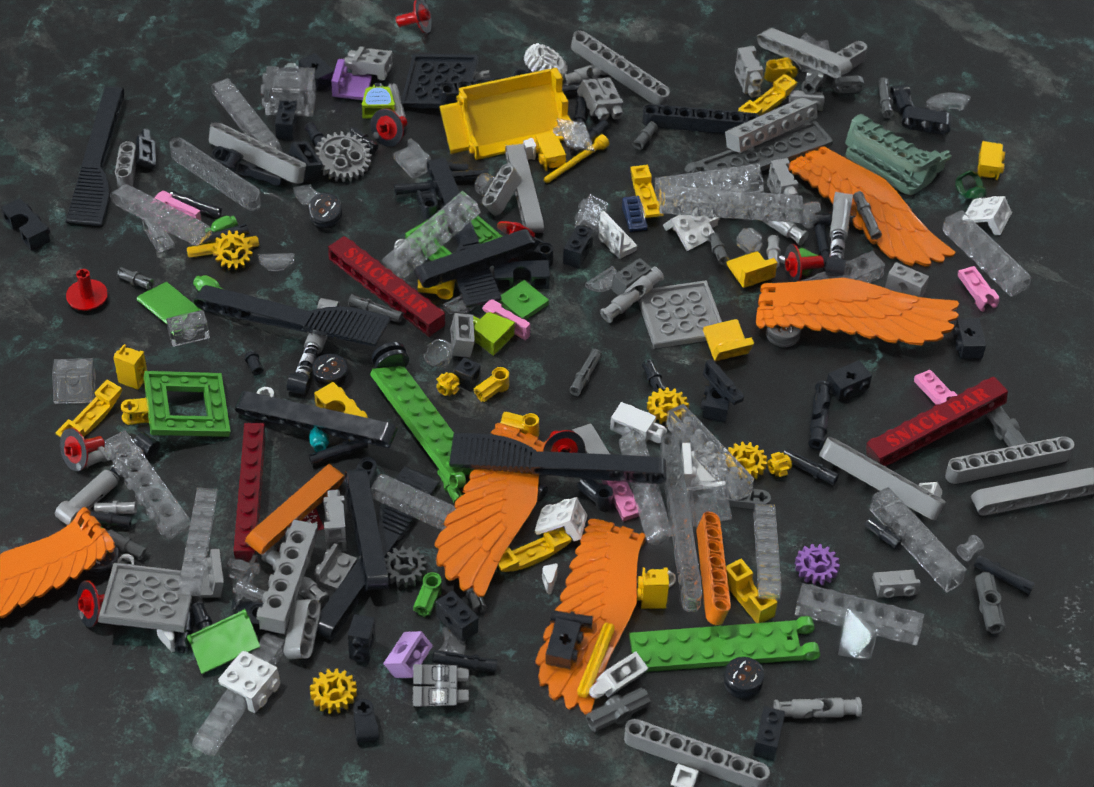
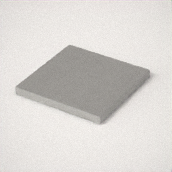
M707 280L656 287L638 300L653 348L707 341L703 328L722 322Z
M114 563L98 623L184 632L197 573Z

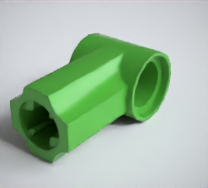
M431 572L423 577V585L413 607V610L419 615L425 617L431 615L436 600L442 593V580L439 574Z

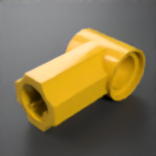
M418 279L417 289L418 292L437 294L441 299H450L453 296L455 279L431 288H424Z
M504 367L495 368L492 371V376L474 388L477 398L481 402H485L496 393L506 391L509 388V371Z
M510 412L503 413L500 423L521 429V432L524 434L530 433L534 436H539V417L537 415L529 413L522 416Z

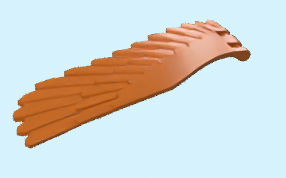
M825 146L820 147L818 151L813 150L806 153L805 157L800 156L790 162L789 171L792 170L794 175L799 174L804 181L810 183L811 187L818 188L820 195L824 198L829 197L832 204L835 192L854 194L858 191L863 192L867 203L871 205L872 214L882 236L876 240L871 239L863 218L857 211V204L852 198L850 216L856 215L852 219L853 225L857 229L863 230L866 238L872 244L877 243L881 251L890 259L897 258L910 266H913L915 262L925 267L931 265L930 260L943 263L944 256L953 257L955 255V251L931 233L915 216L897 191L879 175L846 159Z
M849 278L764 283L760 289L761 294L758 300L759 307L757 308L756 325L761 329L765 326L774 328L776 325L781 327L794 326L800 329L806 326L816 331H821L823 328L836 333L838 331H843L850 335L858 333L869 339L879 337L891 343L901 341L907 344L923 345L924 341L936 342L942 340L943 334L949 333L954 329V324L948 322L957 320L959 314L953 311L958 308L959 303L956 300L930 299L899 293Z
M503 423L495 424V429L491 431L493 435L515 439L540 452H543V447L546 441L538 440L539 437L530 433L524 434L521 432V429ZM475 468L470 473V481L463 489L465 494L455 501L454 507L456 510L447 515L444 521L446 528L439 533L434 544L439 549L436 557L437 566L445 567V577L449 581L458 578L460 588L463 591L473 587L478 597L485 596L504 552L537 503L539 474H531V472L528 474L526 471H523V473L518 471L516 473L515 471L509 472V470L507 472L504 470L494 471L493 469L482 470L481 468Z
M81 508L75 519L59 532L0 554V618L7 617L17 605L20 607L27 605L35 596L38 598L43 597L52 587L58 590L64 586L70 577L73 580L77 579L84 569L90 570L97 560L102 561L107 551H114L115 542L106 529L101 528L98 520L91 516L88 508Z
M599 519L588 520L589 526L584 529L586 534L580 539L581 545L575 549V554L578 556L571 561L569 566L572 572L566 578L565 585L567 587L560 595L562 603L555 609V611L568 613L575 611V614L592 615V629L581 627V632H584L581 645H577L576 650H579L576 663L572 662L571 669L569 670L546 664L545 654L555 624L551 623L545 630L543 639L546 642L540 648L535 661L536 665L540 666L538 675L540 686L548 685L549 697L552 700H557L562 696L564 697L566 708L570 710L578 704L584 714L592 711L595 698L591 697L590 693L587 698L580 697L577 694V690L604 623L613 624L615 630L593 685L597 682L596 679L605 671L607 663L636 607L637 561L640 548L644 545L647 537L645 533L641 532L638 534L628 527L622 526L620 528L615 526V523Z

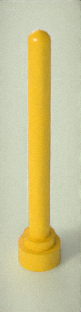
M600 135L595 138L593 145L544 177V182H551L596 150L607 148L609 146L607 137Z

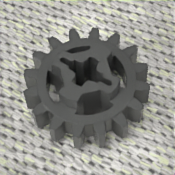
M401 546L399 551L393 548V554L387 552V558H384L389 583L393 584L396 582L397 587L404 584L405 588H408L409 583L415 586L416 580L421 582L422 576L426 575L427 562L424 555H419L418 549L413 552L412 547L405 550L404 546Z

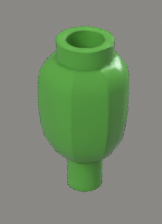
M224 216L214 221L211 228L205 230V233L209 234L210 231L216 232L238 226V223L234 216Z
M207 275L197 276L193 282L198 291L204 285L220 288L219 283Z

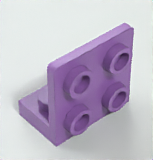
M338 59L331 81L332 96L363 100L365 89L370 87L372 76L352 75V73H348V67H345V59Z

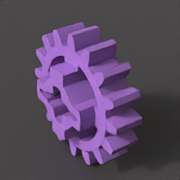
M811 544L810 549L804 546L803 551H798L795 559V571H800L799 577H806L805 582L812 580L813 585H815L819 581L821 585H824L825 580L830 583L832 578H836L840 567L838 564L839 558L835 557V551L829 552V547L822 549L821 544L818 545V548Z

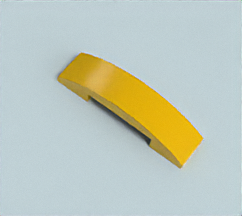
M784 74L773 82V87L754 102L749 100L738 108V111L757 113L759 116H762L777 107L791 93L797 82Z
M648 165L631 167L635 194L640 196L645 217L663 216L661 203L657 201L651 183L652 176Z
M106 380L94 392L96 397L73 421L68 419L56 431V435L61 438L64 430L74 428L83 437L86 436L109 413L119 398L122 388Z
M563 527L544 532L543 538L511 551L508 547L498 564V568L501 572H510L530 567L554 555L567 546L572 539Z

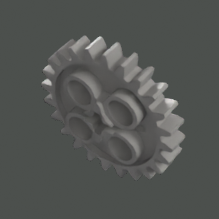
M342 131L340 135L334 132L333 137L327 134V139L322 137L321 142H318L317 147H315V153L323 163L321 169L323 170V175L329 174V179L334 176L336 181L342 178L343 182H345V178H348L351 182L352 177L358 180L359 175L364 176V171H368L371 163L370 148H367V143L362 144V138L357 140V135L350 137V132L347 135H344Z

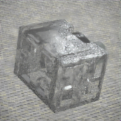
M288 63L281 69L276 66H267L266 73H263L264 85L261 84V95H264L262 97V108H265L266 115H277L279 101L289 100L297 101L298 116L306 115L313 117L316 101L315 68L298 67L294 63Z

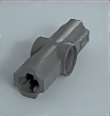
M815 69L808 70L801 90L806 95H811L819 87H824L828 75Z
M1002 406L986 414L994 425L996 437L1000 440L1003 439L1008 447L1027 444V441L1020 433L1017 420L1015 418L1010 419Z
M982 572L975 577L980 600L979 610L983 614L986 630L991 634L999 633L1005 629L1000 605L1001 595L997 591L994 576L989 572Z
M639 688L623 697L620 695L611 697L604 706L586 714L588 726L592 731L596 732L613 723L622 724L626 722L633 713L650 705L649 695L645 689Z

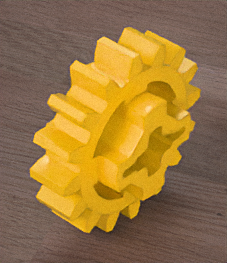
M228 230V235L221 233L222 239L216 238L218 244H213L215 249L213 256H217L216 262L221 261V267L228 265V270L231 269V266L238 270V265L244 268V261L249 263V257L253 254V252L249 251L253 249V246L249 244L250 239H244V233L239 236L237 230L234 234L230 230ZM228 241L225 246H222L224 242ZM230 248H234L235 253H232ZM240 254H244L243 257L238 260Z
M666 387L665 391L659 388L658 393L653 391L652 396L648 397L647 410H649L650 414L656 416V420H660L659 424H662L663 421L667 425L671 421L677 424L678 419L683 421L684 416H687L689 403H687V397H682V392L676 393L675 388L672 391H669L668 387Z
M741 442V446L735 443L733 448L729 447L728 452L725 453L724 466L727 467V472H733V477L739 475L740 480L746 477L750 481L751 476L757 479L758 474L763 475L764 470H766L767 456L764 455V450H758V445L752 447L751 442L748 445Z
M336 668L331 673L327 669V674L324 675L320 672L319 679L313 678V684L310 685L311 700H314L315 707L320 705V711L327 708L329 713H332L333 709L340 713L341 707L347 710L348 703H354V697H357L356 682H353L352 675L347 677L345 670L339 673L338 668Z

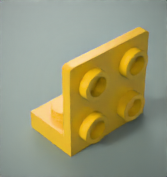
M756 251L727 261V266L741 286L745 288L775 278L778 262L775 258L764 260L760 253Z
M737 319L703 328L714 362L748 354L754 345L752 337L744 338Z

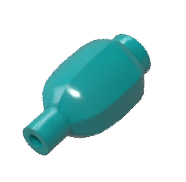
M314 427L310 431L309 440L316 452L326 449L329 444V435Z

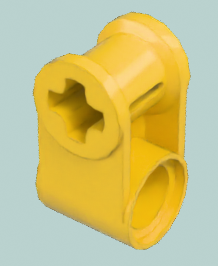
M786 57L769 60L766 64L764 78L768 82H774L784 74L792 79L798 74L797 68L792 65V60Z
M146 398L128 399L122 402V421L125 424L149 423Z

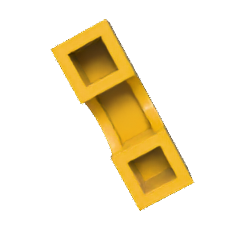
M334 382L314 392L315 405L317 407L368 418L367 414L357 407L355 401L349 399L344 390Z
M742 558L727 565L728 588L756 623H763L775 617L778 602L766 588L757 590L753 582V572Z

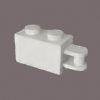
M623 402L620 403L611 417L610 430L643 444L648 439L660 443L663 440L662 436L667 433V429L664 426L655 423L656 416Z
M634 652L604 671L596 679L597 682L590 688L589 693L593 698H599L604 694L609 697L639 678L648 670V667L638 653Z

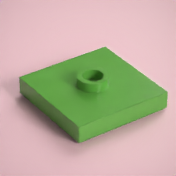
M525 280L501 295L502 300L497 301L507 311L525 320L549 305V300Z

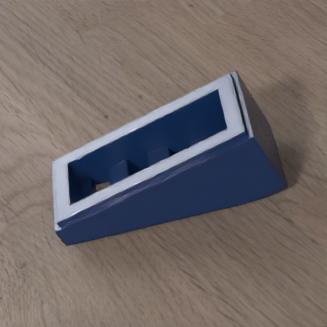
M640 196L624 197L622 199V209L629 231L647 230Z

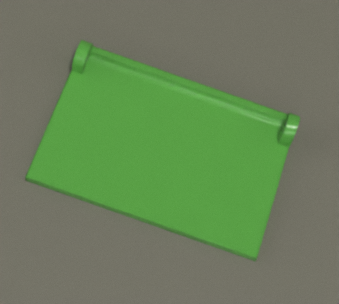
M168 282L137 297L138 302L165 322L173 331L178 328V324L202 312L200 308L196 307L195 304Z
M246 609L187 636L201 674L236 659L243 651L249 653L260 648Z

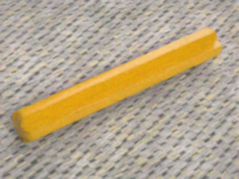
M257 236L244 238H249V244L253 247L259 246ZM228 241L224 242L222 246H225ZM218 243L187 247L188 257L213 254V251H215L213 244Z
M606 622L602 627L577 690V694L580 697L587 698L589 696V690L593 686L615 630L613 624Z

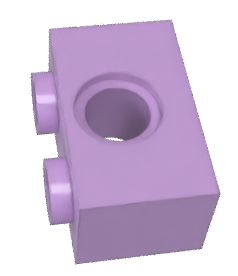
M422 631L404 632L385 660L384 665L395 678H413V664H422L433 645Z

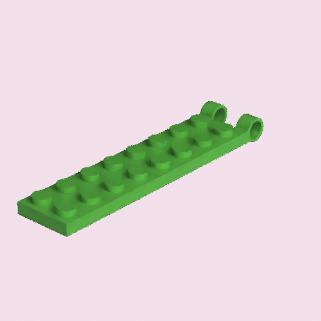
M402 366L372 369L371 377L448 480L452 489L464 487L466 483L465 476L470 475L474 469L449 466L454 432L407 369Z
M803 616L793 621L629 633L631 654L634 652L638 653L648 667V670L645 672L727 666L731 660L737 657H749L759 663L815 660L820 657L817 643L809 642L801 647L797 634H809L815 629L813 619L810 616Z

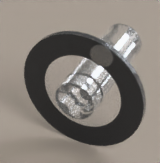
M250 567L242 580L238 579L234 585L232 592L235 593L231 605L233 610L238 606L242 597L262 603L265 590L250 584L254 570L253 567Z

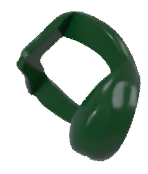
M970 170L956 178V189L964 198L976 199L986 196V188L983 187L979 174ZM970 175L974 178L977 187L965 191L962 179Z

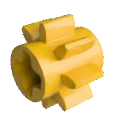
M446 372L436 379L438 381L436 384L437 390L444 396L455 395L460 390L458 387L460 384L459 378L453 373Z
M780 452L771 454L772 459L767 461L770 473L779 477L788 475L787 470H790L792 467L790 457Z

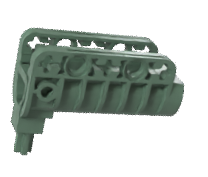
M863 114L857 115L852 120L845 142L849 146L845 153V157L848 160L879 175L891 186L907 195H913L928 186L936 177V173L942 171L946 161L952 157L949 150L941 153L935 150L931 153L922 149L919 150L914 144L906 142L902 137H897L892 131H887L882 125L874 123L872 119Z

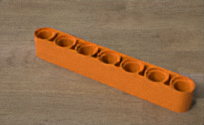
M328 464L256 526L246 537L245 543L263 555L286 534L287 527H291L293 520L301 521L324 501V497H328L327 491L336 490L343 483L345 475Z
M707 511L702 515L696 529L705 613L707 620L711 624L721 625L730 610L731 604L720 518L717 514Z

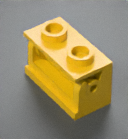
M555 131L535 135L536 153L538 154L540 165L543 164L545 171H547V165L549 168H556L566 163V153Z
M982 141L977 172L980 177L992 178L996 175V180H998L999 174H1003L1004 163L1002 162H1004L1005 152L1002 151L1003 144Z
M124 344L114 354L118 382L139 390L144 383V372L147 371L144 351L139 352L126 348Z
M643 568L642 576H638L637 600H641V609H666L669 589L668 568L652 569L647 574H645V568Z

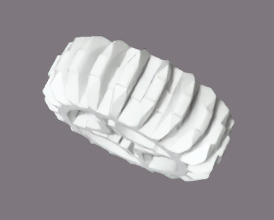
M533 44L525 52V64L533 72L557 67L563 77V74L567 71V65L563 57L543 44Z

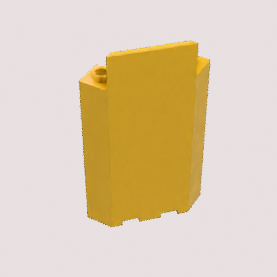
M557 67L459 88L456 103L439 106L450 153L469 150L470 154L473 153L476 160L505 154L506 145L523 144V141L532 138L535 142V135L554 131L559 141L574 139V124L568 116V100L562 91L563 77Z

